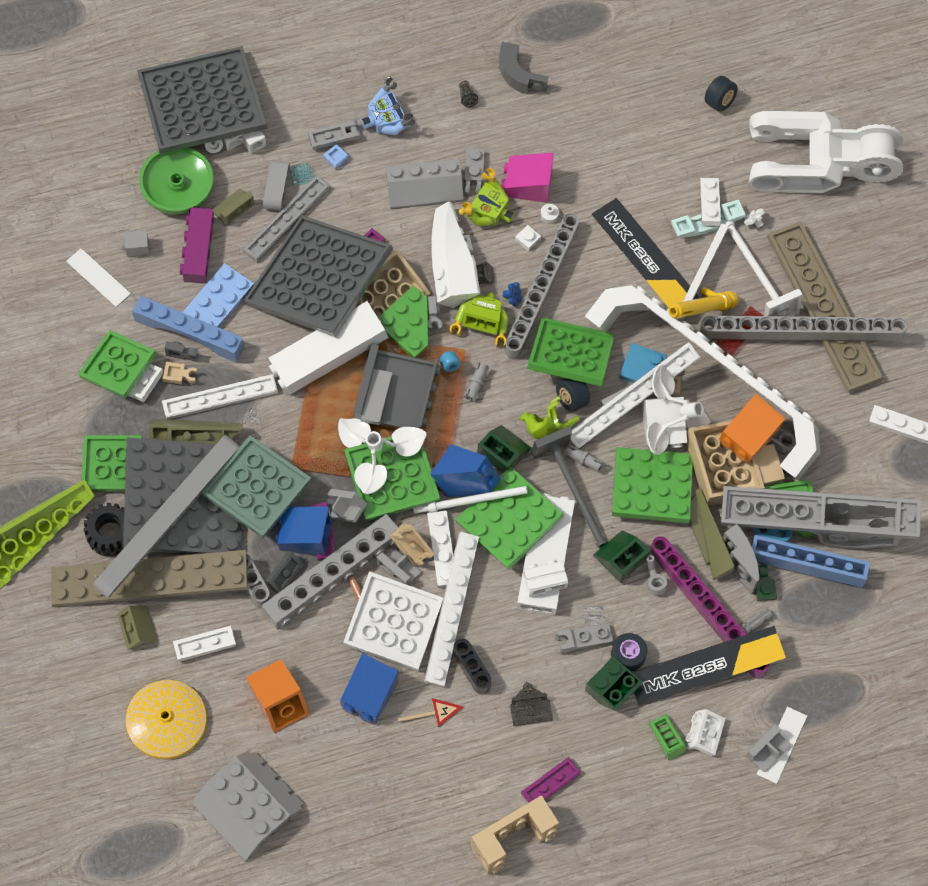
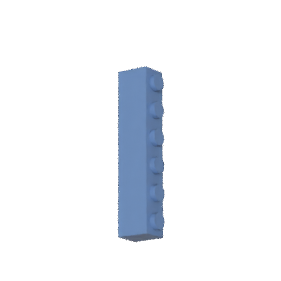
M754 535L751 547L757 563L862 588L867 580L870 565L868 561Z

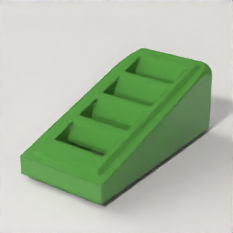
M667 714L649 722L668 760L686 752V746ZM667 724L666 727H663L659 730L657 729L658 727ZM668 731H671L670 733H668V734H666V735H664V736H661L662 734H664V733H666V732H668ZM673 738L675 739V740H673V741H671V742H669V743L666 744V741H668V740H670V739H673Z

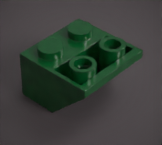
M500 425L489 431L480 441L477 453L487 456L490 463L504 473L510 467L514 469L531 450V447Z
M622 530L594 553L593 556L621 583L647 560L650 550L636 536Z
M612 656L589 680L585 691L599 704L617 711L643 682Z

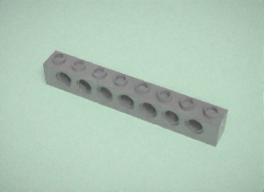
M385 514L262 605L263 613L276 629L281 626H287L293 617L302 615L309 605L318 603L324 594L328 591L329 593L333 592L339 583L343 580L347 581L359 568L360 570L364 569L374 557L377 558L381 552L384 553L385 549L389 546H395L396 544L389 536L398 527ZM377 536H383L385 538L383 541L375 540ZM362 547H367L369 549V551L366 553L360 552L359 550ZM350 558L354 562L351 564L344 563V560ZM331 570L338 571V574L332 576L329 575L328 572ZM320 581L323 584L320 587H315L313 583ZM299 593L307 594L303 599L297 597ZM285 604L291 606L289 610L281 609V607Z

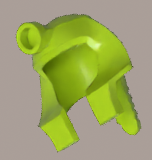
M561 395L550 401L546 417L540 418L534 413L530 414L528 411L518 417L520 421L523 420L526 424L527 430L533 438L541 439L563 428L571 427L579 421V416H575L564 423L558 422L556 405L560 403Z

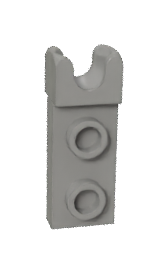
M609 623L560 630L555 634L556 640H564L566 644L561 645L559 649L560 654L613 643Z

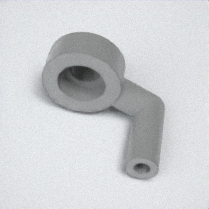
M653 555L647 556V566L650 574L648 589L652 594L660 595L665 593L668 588L667 579L665 576L657 573L655 558Z

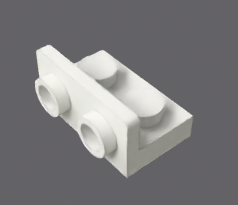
M707 709L696 711L691 720L690 732L686 737V748L689 750L697 749L709 756H715L726 718Z

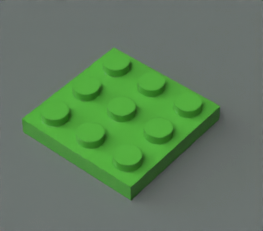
M109 330L78 375L80 378L126 399L157 353L145 345Z
M84 435L81 481L85 479L92 492H124L127 437L142 438V435Z

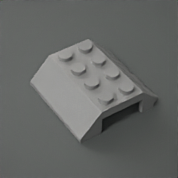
M249 751L236 756L205 783L191 802L245 862L261 849L260 844L288 819L292 821L297 817L304 804L295 794H289L292 790L281 779L276 781L278 775L268 765L262 766L264 760L256 752L250 753Z

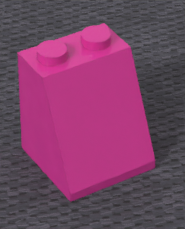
M554 153L509 156V162L504 165V174H507L506 179L502 178L501 184L509 198L547 203Z

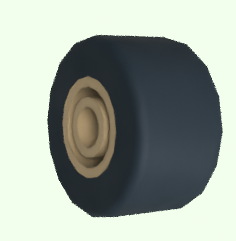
M718 76L708 86L704 97L705 102L717 111L726 110L737 95V84L725 76Z
M563 378L557 382L556 394L557 396L561 395L560 403L566 410L576 411L590 402V392L585 382L574 381L568 378Z

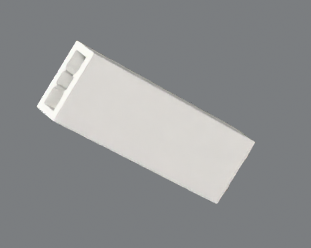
M366 301L354 308L336 337L316 330L269 357L271 362L269 368L274 376L278 374L280 378L278 383L282 390L287 389L288 393L292 394L371 348V344L377 345L386 340L388 335L373 309Z
M542 493L544 497L564 514V517L526 553L523 573L529 565L537 564L542 566L551 560L562 561L564 565L575 500H571L568 497H552L550 494ZM522 574L517 609L556 615L560 590L529 597Z

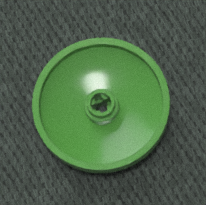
M188 147L162 154L159 153V150L153 153L141 168L139 184L144 199L154 209L167 214H185L190 212L191 207L199 208L206 202L212 192L214 178L208 160L198 151Z

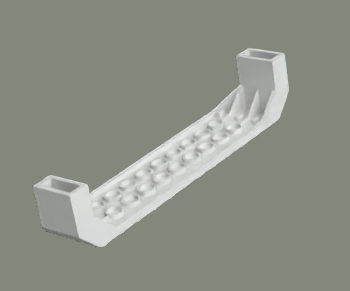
M632 285L605 289L585 315L587 319L604 332L608 331L622 312L652 311L792 417L796 445L781 463L780 467L797 480L801 479L820 454L819 428L814 424L815 420L806 412L799 413L800 408L790 400L786 403L783 400L785 397L774 388L770 391L768 389L769 385L760 377L757 379L753 378L755 374L744 365L740 368L738 366L739 362L731 355L727 354V356H724V351L715 343L710 345L708 343L710 340L699 331L695 334L693 332L695 329L686 321L682 320L680 322L678 321L680 318H672L668 313L669 308L665 311V306L654 297L652 300L649 299L651 295L640 286L637 289Z

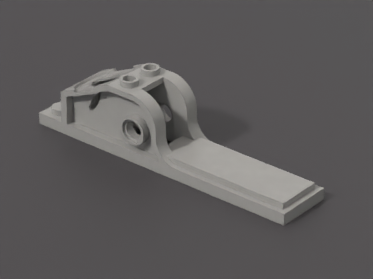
M724 486L721 525L734 526L737 524L739 527L806 531L818 535L820 543L839 548L861 549L877 546H897L899 538L919 540L921 500ZM825 517L839 520V524L824 523ZM876 519L887 521L889 526L873 528L869 524Z

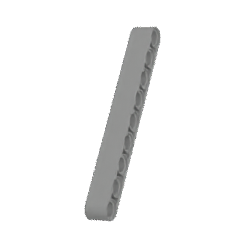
M574 213L564 215L508 335L505 354L511 359H517L522 354L578 232L579 217ZM565 238L567 241H561L560 239ZM558 253L560 256H554L553 254ZM550 268V269H552L553 271L549 272V271H547V270H545V269ZM539 284H545L546 286L540 287ZM537 299L539 300V302H533L531 300ZM529 314V315H531L532 317H531V318H526L524 315ZM518 330H523V331H525V333H522V334H521V333H518L517 331H518ZM513 345H514V346H517L518 348H517V349H511L510 346H513Z

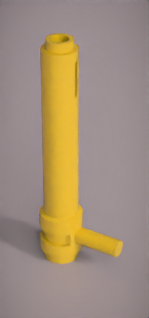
M703 287L701 294L707 297L674 303L669 307L668 313L672 318L677 319L716 310H731L737 306L739 298L732 291L716 293Z

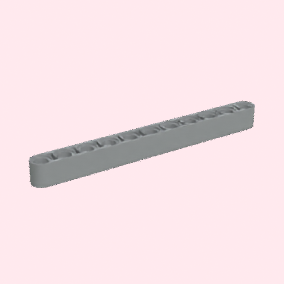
M706 316L701 321L700 333L707 337V339L898 341L904 338L908 324L905 319L899 317ZM705 326H712L713 329H706ZM724 326H730L732 329H725ZM743 326H749L751 329L746 330ZM762 326L769 327V330L762 329ZM786 326L788 330H783L780 327ZM804 326L807 330H801L799 327ZM822 326L826 328V330H820L818 327ZM837 327H843L845 330L841 331ZM856 327H862L864 330L859 331ZM875 327H880L883 331H878ZM894 327H899L902 331H897Z
M224 435L101 573L92 586L105 597L110 598L201 495L204 488L233 456L240 445L227 435Z

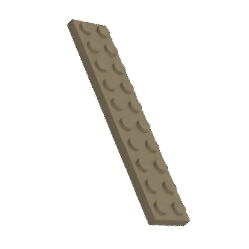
M802 222L768 233L767 238L794 290L799 289L802 293L801 304L808 317H851ZM822 326L818 327L820 330H826V328ZM837 327L841 331L845 330L843 327ZM821 340L848 393L882 380L883 376L864 340Z
M246 550L143 559L110 598L105 597L92 585L111 562L51 567V605L53 607L248 590Z

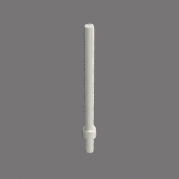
M527 486L440 502L434 501L427 505L413 508L414 514L428 511L429 513L438 512L439 509L528 494Z

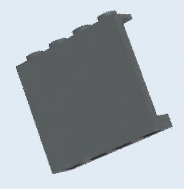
M371 344L353 412L354 419H361L373 370L378 369L392 372L393 374L380 425L395 429L401 427L426 428L428 417H425L426 412L431 410L433 401L430 399L431 393L435 394L437 383L434 382L435 377H439L441 366L438 365V358H435V362L381 351L379 350V345Z

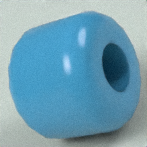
M453 351L443 353L439 359L445 372H453L461 364L457 354Z

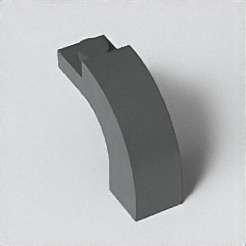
M502 42L499 68L506 83L524 94L528 93L529 88L535 91L546 92L549 76L530 73L522 69L517 61L520 45Z

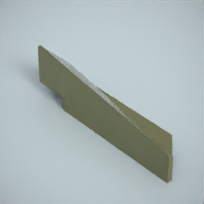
M151 419L149 423V439L216 445L224 435L232 439L242 430L243 423Z
M699 488L696 490L691 501L689 522L705 564H710L712 576L715 580L732 575L734 564L704 495Z

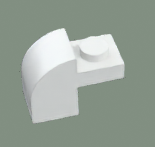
M260 130L223 139V144L227 151L244 144L249 153L252 154L266 147V139Z

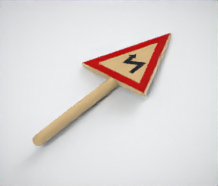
M432 698L434 711L398 718V722L435 715L439 727L464 706Z

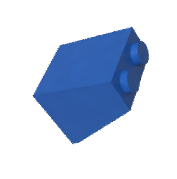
M453 444L449 446L430 473L446 497L490 493L501 479L487 456Z
M289 507L279 519L281 528L275 537V543L278 544L279 550L325 556L333 522L329 507Z
M362 653L340 699L342 709L347 713L353 714L354 712L360 715V718L367 723L371 721L377 723L398 685V670Z

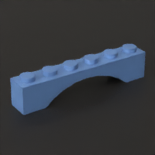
M140 296L132 310L134 321L151 328L166 329L187 336L206 346L217 355L235 363L244 349L243 337L146 297Z

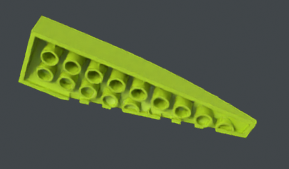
M85 479L0 526V589L94 497Z

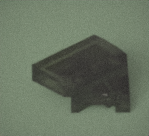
M526 681L520 692L512 698V703L510 704L513 726L553 721L550 700L547 699V694L532 687V684Z

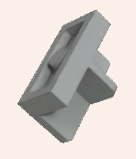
M331 489L328 493V496L335 502L332 506V519L356 522L367 505L356 492Z
M393 547L386 554L381 552L377 556V565L395 581L410 585L420 575V570L408 561V555H402Z
M776 724L746 755L762 772H765L791 745L780 734L781 728Z

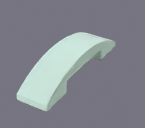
M739 199L721 205L720 226L729 221L736 222L746 216ZM701 214L691 218L687 215L671 220V224L679 238L698 236L720 228V226H702Z

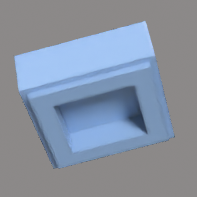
M336 144L323 154V158L334 169H337L349 159V155Z

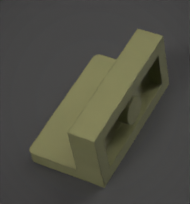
M238 189L214 207L213 213L227 226L254 205V197L249 191L244 193L241 189Z
M129 605L117 614L127 650H134L143 643L157 642L147 606Z

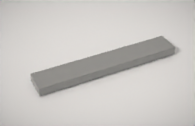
M316 175L243 248V253L257 263L296 224L300 216H304L330 190V185Z

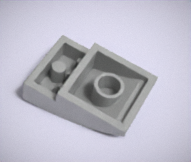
M736 524L724 533L723 541L734 564V575L752 595L759 582L757 560L747 537Z

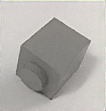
M147 230L124 232L125 239H121L122 250H126L127 257L149 255Z

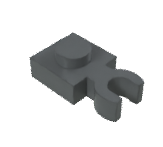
M166 341L164 348L166 356L197 361L199 356L197 353L198 349L185 348V345L177 341Z

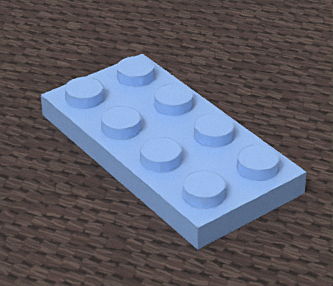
M224 263L182 313L220 328L248 295L254 283Z

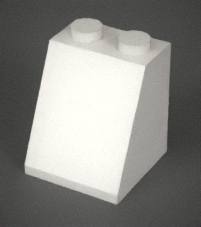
M673 397L684 400V397ZM658 398L644 399L641 402L645 437L651 423L657 422L662 427L681 418L680 408L683 404L670 401L667 398L663 400ZM685 420L664 430L669 436L668 444H671V448L682 447V443H687Z

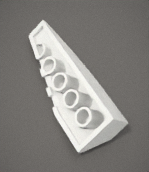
M449 201L435 209L432 229V265L438 303L454 308L479 295L480 288L474 256L469 252L470 246L463 237V229L459 227L458 217L452 202Z

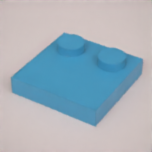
M631 343L619 378L634 383L664 361L667 355Z

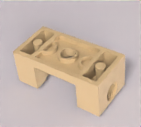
M542 795L471 837L470 847L487 874L490 872L495 874L504 868L506 853L499 842L505 840L508 837V833L513 830L518 832L526 826L525 823L528 824L539 843L544 840L549 842L556 837L555 834L557 833L559 822Z

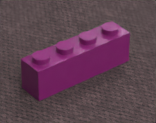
M191 207L190 214L186 216L188 231L184 232L186 247L182 248L184 264H180V275H183L184 282L206 284L214 224L213 209Z

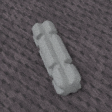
M764 608L760 611V614L757 613L740 627L746 634H750V631H754L764 621L770 619L773 614L768 608Z

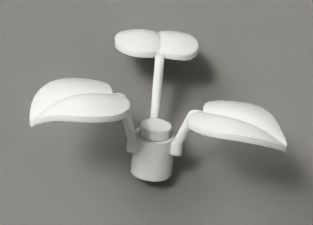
M660 364L652 378V388L656 397L660 400L667 398L670 401L682 403L683 406L680 408L681 418L662 427L657 422L649 425L646 437L650 450L654 455L661 454L668 446L669 436L664 431L666 428L684 420L686 421L687 430L692 427L709 425L712 422L704 412L701 402H689V400H681L670 396L674 392L675 382L671 373L663 364Z
M340 418L338 424L340 439L347 448L362 445L363 442L364 444L367 443L368 448L371 450L372 464H361L355 470L354 475L356 484L363 494L366 495L378 491L387 480L386 468L383 465H376L375 453L382 449L383 443L391 447L396 446V451L399 455L410 457L419 452L427 436L426 432L422 429L401 427L393 432L392 440L394 443L386 440V438H381L378 432H371L369 424L361 422V419Z

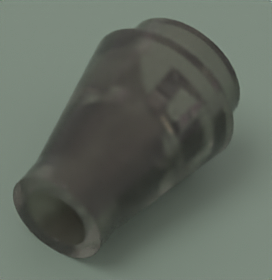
M468 81L460 82L461 103L467 108L474 107L478 103V95Z

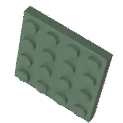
M250 435L201 493L206 499L264 538L311 482V477Z

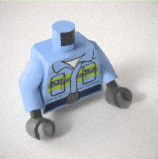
M387 77L384 80L385 87L383 86L369 103L368 116L361 119L364 129L374 126L378 134L397 135L407 128V125L413 126L415 124V120L411 118L413 114L410 112L404 114L393 92L389 91L397 87L395 82L390 85L393 78Z

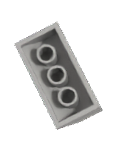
M459 159L386 166V179L391 209L443 204L449 201H463Z

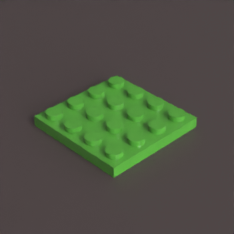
M542 317L527 369L602 386L615 334Z
M392 436L386 438V440L394 443ZM367 443L344 449L356 492L367 503L363 510L366 522L381 518L385 514L392 515L424 506L434 501H440L435 480L430 475L432 471L423 445L417 454L404 457L397 453L396 446L391 447L383 443L382 449L375 453L376 465H383L386 468L387 480L378 491L367 495L363 494L356 484L354 475L355 470L361 464H372L371 450L368 448Z
M616 447L612 516L689 523L693 463L691 455L666 451L659 455H654L651 450Z
M512 467L500 476L501 479L492 492L527 486L528 494L472 503L455 519L469 534L478 536V542L508 570L564 517V514Z

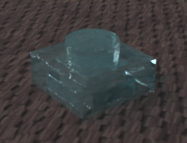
M309 163L291 166L294 185L309 183L312 180Z

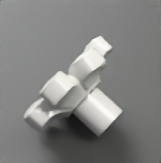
M764 209L753 210L750 215H746L744 217L745 225L748 226L755 223L757 228L762 227L764 223L761 219L762 215L765 214Z

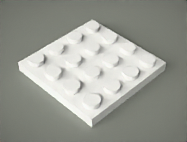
M369 571L343 645L418 671L443 597Z

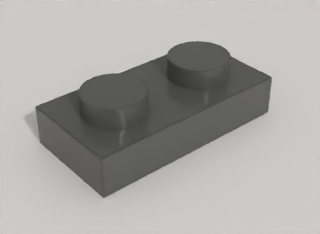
M288 551L266 578L265 582L278 594L288 586L304 564L293 552Z

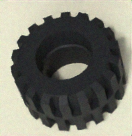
M106 503L107 506L99 504V508H92V514L88 513L86 515L87 520H84L85 528L83 529L92 550L95 549L99 555L102 552L103 556L107 557L108 554L116 556L117 552L120 553L123 550L124 507L120 508L119 504L116 503L114 506L111 503ZM107 523H116L120 526L119 531L113 536L105 537L98 533L100 528Z

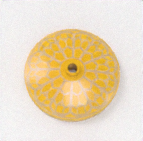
M174 680L156 681L142 688L131 700L126 713V727L132 743L145 755L162 760L175 759L193 750L201 741L207 725L206 709L201 697L190 686ZM165 715H169L167 719L162 718L165 717Z

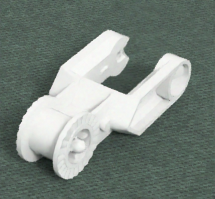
M761 111L753 114L749 119L751 136L756 141L773 142L779 139L809 140V165H783L771 161L754 163L749 175V186L753 190L760 192L824 193L839 187L843 177H855L864 182L879 183L896 179L903 173V163L894 154V150L903 142V135L899 129L890 125L874 124L863 126L857 130L842 129L840 120L826 112Z

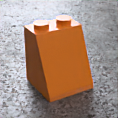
M755 394L725 428L719 440L724 447L731 449L741 461L749 464L775 437L786 418Z
M282 659L246 677L250 690L274 733L310 715L301 689Z

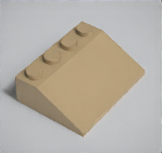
M398 249L392 250L356 307L367 301L376 316L379 317L413 285L426 296L431 293Z
M732 421L692 427L687 431V448L693 461L692 464L699 488L708 506L723 504L724 486L765 488L756 457L747 464L745 461H741L731 449L724 447L719 440L722 432Z

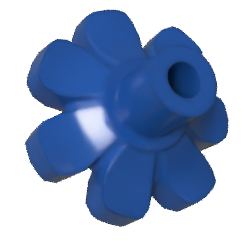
M518 282L510 283L508 285L509 290L503 291V297L509 298L508 302L512 306H517L518 302L522 301V296L519 295L521 294V288H519L520 284Z

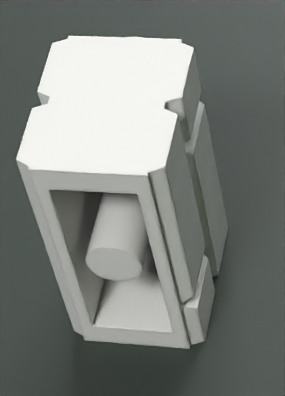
M551 560L542 566L533 564L524 570L523 577L529 597L568 587V579L562 561Z

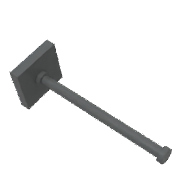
M568 426L534 441L531 454L535 459L548 452L553 453L597 542L596 546L599 548L604 546L607 540L603 538L559 450L560 447L567 445L570 441L572 431Z

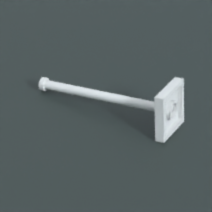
M733 221L727 222V231H729L772 298L771 301L765 304L764 316L794 317L799 315L802 301L801 291L797 289L779 297L737 232L735 223Z

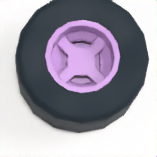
M624 633L613 642L611 657L614 656L630 671H635L645 663L648 652L647 644L637 634Z

